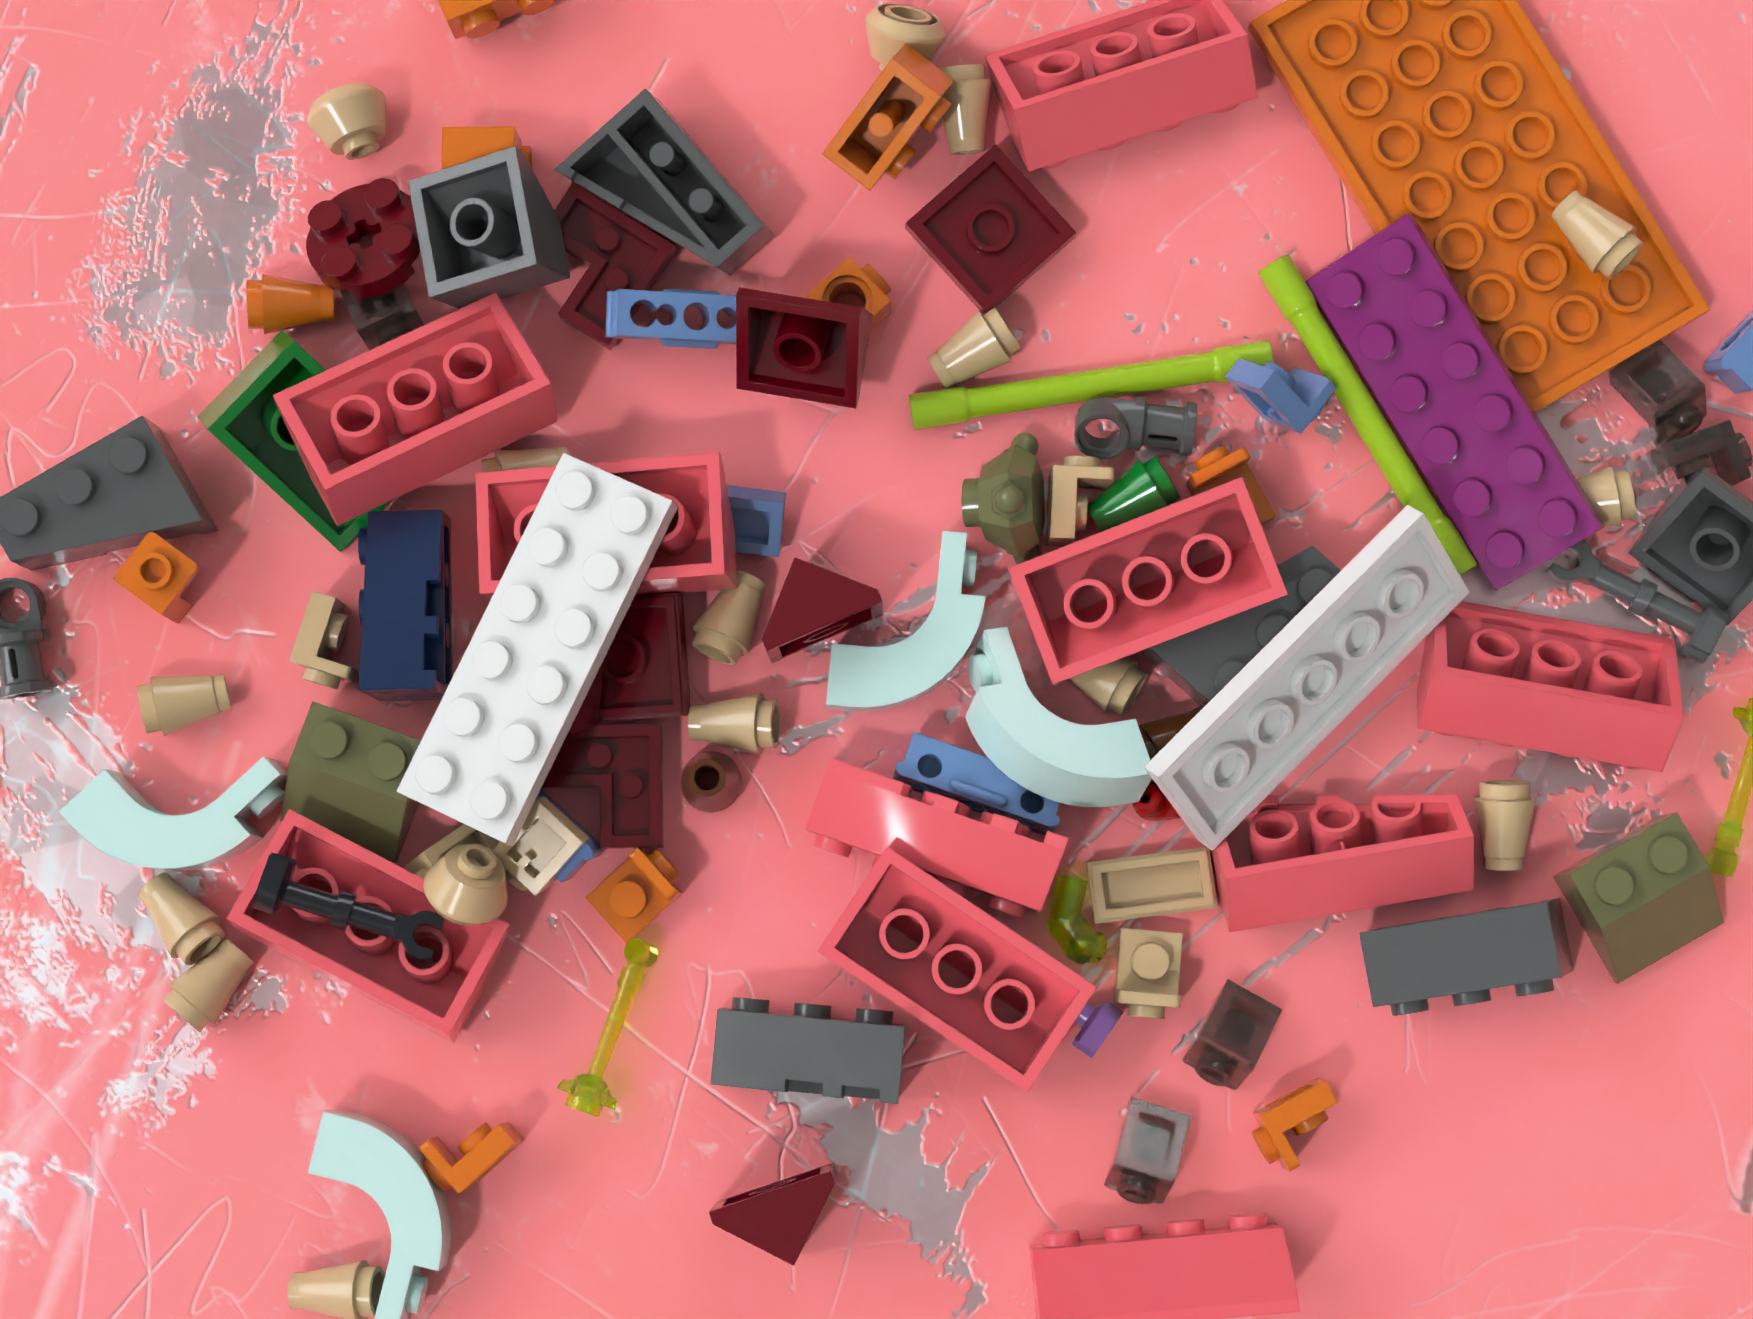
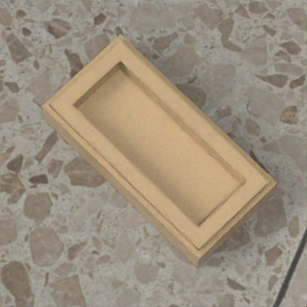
M1208 847L1086 863L1094 924L1218 908Z

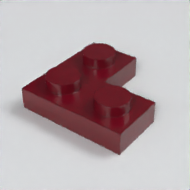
M573 182L555 208V212L560 220L565 251L589 267L558 312L561 320L611 351L619 338L605 337L607 291H615L617 289L651 291L676 253V248L672 243ZM640 303L631 307V319L641 306Z
M662 724L594 725L578 732L567 734L541 789L600 788V848H664Z

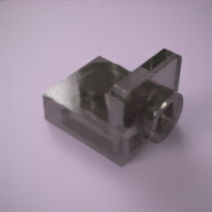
M405 283L386 294L364 299L351 297L347 290L340 289L356 330L369 350L426 325L418 313Z
M1661 340L1641 350L1609 371L1610 385L1649 424L1650 440L1657 448H1662L1673 439L1680 440L1688 437L1700 426L1707 415L1705 384Z
M1730 420L1662 443L1646 453L1654 477L1673 470L1677 480L1683 479L1703 466L1708 469L1713 467L1709 458L1711 457L1717 475L1731 486H1737L1751 478L1749 467L1752 465V454L1750 447L1740 432L1735 433Z
M1227 979L1220 988L1197 1037L1186 1050L1182 1061L1194 1068L1199 1077L1206 1082L1237 1090L1254 1070L1282 1009Z
M1131 1097L1126 1108L1114 1158L1106 1174L1104 1186L1116 1190L1120 1197L1132 1203L1151 1204L1154 1202L1163 1204L1175 1183L1191 1115Z

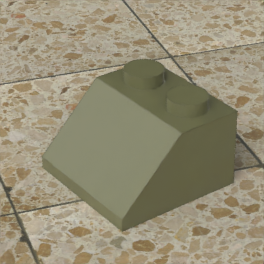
M312 701L290 758L280 821H283L288 810L291 809L384 859L397 863L419 802L397 792V789L421 740Z
M1677 812L1653 818L1553 876L1616 984L1724 923L1710 868Z

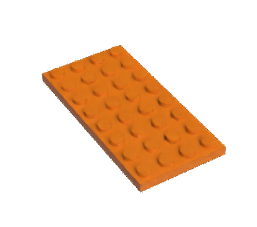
M1286 0L1250 21L1248 30L1375 235L1406 214L1414 215L1535 413L1711 310L1517 0ZM1575 190L1636 227L1637 232L1635 235L1644 243L1643 248L1632 262L1611 280H1608L1601 272L1596 274L1591 272L1558 227L1559 225L1551 218L1556 207Z

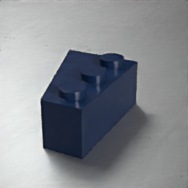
M443 510L368 512L367 528H360L358 535L359 560L361 565H365L364 589H361L359 592V618L362 625L361 652L359 657V691L379 701L442 700L453 677L451 518Z

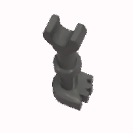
M1584 540L1567 549L1576 555L1578 559L1577 568L1567 570L1554 563L1548 568L1546 574L1551 580L1559 584L1580 582L1585 585H1592L1628 603V611L1640 617L1645 612L1687 633L1688 636L1680 653L1701 664L1706 662L1708 656L1712 654L1730 617V613L1713 605L1698 612L1656 591L1658 588L1657 584L1645 578L1638 582L1602 564L1599 559L1592 555L1590 546Z

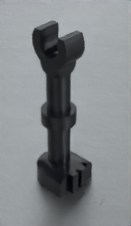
M273 852L268 856L255 894L254 909L274 914L282 905L290 906L331 919L330 926L344 931L350 925L388 937L402 943L406 953L413 959L419 961L432 960L434 950L419 946L414 941L413 935L416 929L424 925L442 930L444 919L437 913L420 911L412 916L396 914L356 901L357 894L341 890L340 895H336L292 881L297 864L296 860Z

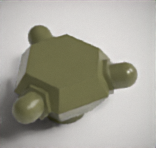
M1020 433L1015 436L1009 449L1004 450L1003 453L983 465L979 478H965L961 494L962 515L965 526L981 527L985 539L1006 550L1007 554L1013 555L1017 565L1042 555L1038 544L1040 543L1045 524L1044 479L1036 457L1039 447L1038 441L1030 433Z

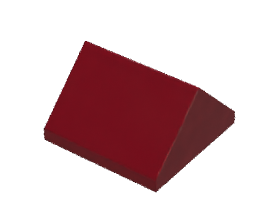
M739 287L736 294V389L856 409L860 396L873 314L863 307Z
M794 557L762 637V642L771 663L882 616L883 600L876 588Z
M834 1163L717 1201L709 1211L712 1224L794 1266L835 1184L837 1172Z

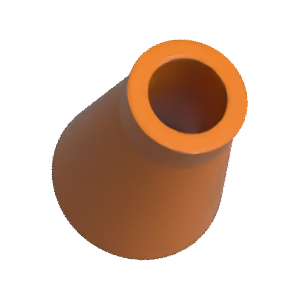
M262 274V280L246 281L248 329H264L265 335L318 322L334 321V292L326 285H317Z

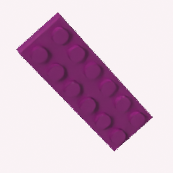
M1406 214L1306 280L1315 298L1495 591L1605 527L1602 519L1413 214Z

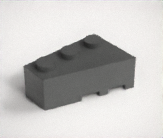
M646 88L554 169L730 276L775 237L773 232L663 103Z
M143 415L0 497V544L11 562L31 571L107 555L106 552L135 547L139 545L149 532H154L164 540L196 533L202 535L219 531L162 430Z
M1311 546L1277 565L1288 595L1140 652L1200 706H1206L1341 570L1319 550Z
M1560 898L1384 927L1359 933L1373 1007L1390 1005L1392 1016L1429 1010V998L1452 995L1454 1006L1490 1001V989L1511 985L1515 986L1516 996L1554 991L1552 979L1562 978L1574 971Z
M733 997L732 1009H717L711 1085L777 1092L790 1091L822 1094L824 1097L844 1098L845 1096L879 1099L880 1103L898 1104L905 1024L892 1023L893 1011L856 1008L855 1020L831 1018L832 1006L794 1003L793 1014L769 1012L770 1000Z

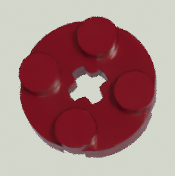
M385 178L376 179L370 184L356 186L343 191L331 200L321 201L310 210L307 217L310 226L306 239L307 256L321 281L330 289L334 290L335 287L347 290L350 296L355 298H372L395 290L414 274L415 270L412 267V263L418 258L420 245L411 196L401 191L394 181ZM378 232V234L372 237L373 245L363 249L358 241L366 234Z

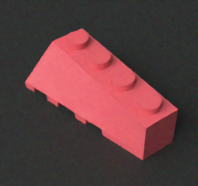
M831 758L829 759L805 827L806 831L817 835L814 843L815 847L849 858L852 847L875 855L872 867H874L886 847H889L926 873L933 875L935 879L966 898L969 888L990 895L992 898L989 908L1020 919H1024L1027 909L1035 912L1042 910L1069 838L1047 831L1046 836L1029 831V827L1020 824L1017 820L996 813L982 812L980 814L971 811L970 806L957 800L927 791L920 793L911 790L912 786Z
M1457 794L1375 795L1371 804H1352L1347 800H1342L1341 795H1317L1316 804H1279L1278 795H1268L1213 851L1210 850L1216 889L1229 932L1474 890V834Z

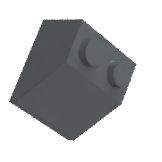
M513 146L408 181L429 298L460 309L495 292L501 300L570 278L560 220L520 148Z

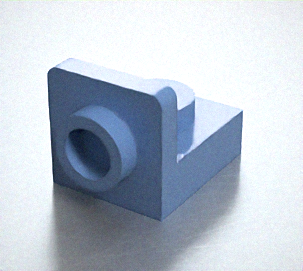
M1241 358L1237 360L1225 376L1265 421L1300 434L1310 422L1318 417L1323 409V405L1336 389V386L1329 378L1300 368L1293 369L1289 374L1275 363L1267 362L1264 366Z

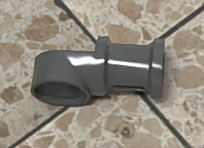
M1137 396L1135 400L1107 397L1091 399L1078 409L1075 416V444L1086 456L1097 457L1100 460L1116 457L1124 450L1139 451L1143 445L1179 449L1180 455L1190 456L1195 437L1197 403L1187 402L1184 407L1147 404L1145 397ZM1096 419H1107L1114 422L1119 430L1111 437L1097 438L1089 434L1085 427Z
M4 578L0 580V601L3 595L12 589L23 590L28 595L30 601V610L27 616L17 623L7 622L0 612V700L36 696L53 691L52 682L44 677L39 643L45 640L42 620L46 613V601L42 591L35 584L19 578Z

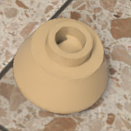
M895 3L880 4L865 17L870 56L880 62L879 69L881 71L905 44L911 46L931 61L946 37L945 29L936 15L909 5Z
M357 82L342 85L322 94L311 104L306 122L309 129L333 154H345L348 160L361 159L377 151L380 147L379 141L386 134V98L381 90L368 83Z
M479 844L459 845L449 850L430 867L423 882L425 895L434 910L443 918L460 925L475 926L490 922L504 912L508 901L506 874L502 861L489 848Z

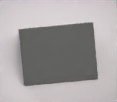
M1703 466L1679 482L1631 547L1629 554L1704 609L1713 605L1730 613L1726 624L1728 626L1753 600V501Z

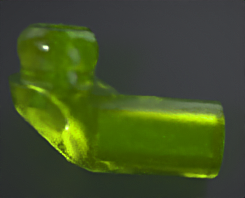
M1058 875L1048 918V930L1068 959L1077 964H1084L1086 962L1096 964L1106 955L1108 944L1104 934L1095 932L1081 914L1088 881Z

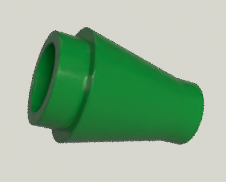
M1155 456L1145 463H1142L1140 459L1137 460L1098 498L1088 503L1087 510L1100 532L1164 508L1181 497Z

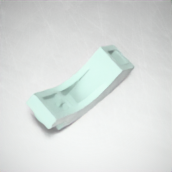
M942 531L935 602L928 618L915 633L898 643L881 647L832 643L826 696L827 710L877 712L901 707L918 700L940 686L962 663L977 635L986 596L961 594L962 586L974 587L977 550L966 549L967 533Z
M1008 627L984 630L974 654L968 660L969 679L976 694L965 718L976 742L995 766L1027 790L1052 801L1067 805L1109 807L1139 802L1152 778L1144 768L1150 761V757L1136 719L1099 725H1083L1054 715L1042 706L1031 693L1024 678Z
M263 756L210 805L190 814L168 815L150 805L120 772L104 769L58 812L86 841L113 858L147 868L175 871L195 870L230 860L245 852L263 838L247 819L253 814L258 819L262 818L283 800L285 792L281 788L287 782L288 772L276 760Z
M334 1108L323 1111L308 1173L352 1184L365 1191L380 1206L387 1219L391 1233V1253L374 1319H409L410 1313H420L427 1292L429 1279L420 1275L421 1267L439 1271L448 1265L451 1248V1221L445 1193L427 1175L422 1164L426 1157L405 1136L373 1118Z

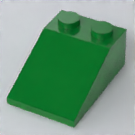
M281 330L197 418L208 431L338 551L342 552L359 534L360 528L367 526L368 512L381 511L389 502L343 524L336 525L308 474L273 398L274 394L326 370L294 339Z

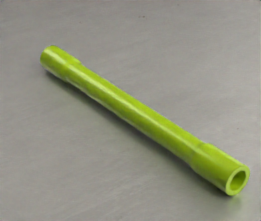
M1284 255L1268 264L1258 272L1259 277L1284 318L1295 328L1322 375L1329 378L1336 386L1333 393L1403 508L1409 505L1424 513L1460 575L1477 566V562L1457 529L1439 508L1317 307L1315 296L1290 255Z
M1263 340L1217 347L1204 353L976 388L956 387L910 394L908 396L913 429L915 431L961 424L974 418L1085 402L1094 398H1111L1209 382L1229 383L1225 376L1239 358L1264 366L1267 362L1273 363L1272 350L1269 341Z

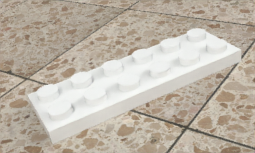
M566 453L562 454L397 792L513 847L674 517L678 506L672 500Z
M1407 505L1144 766L1196 839L1213 851L1470 593L1424 513Z

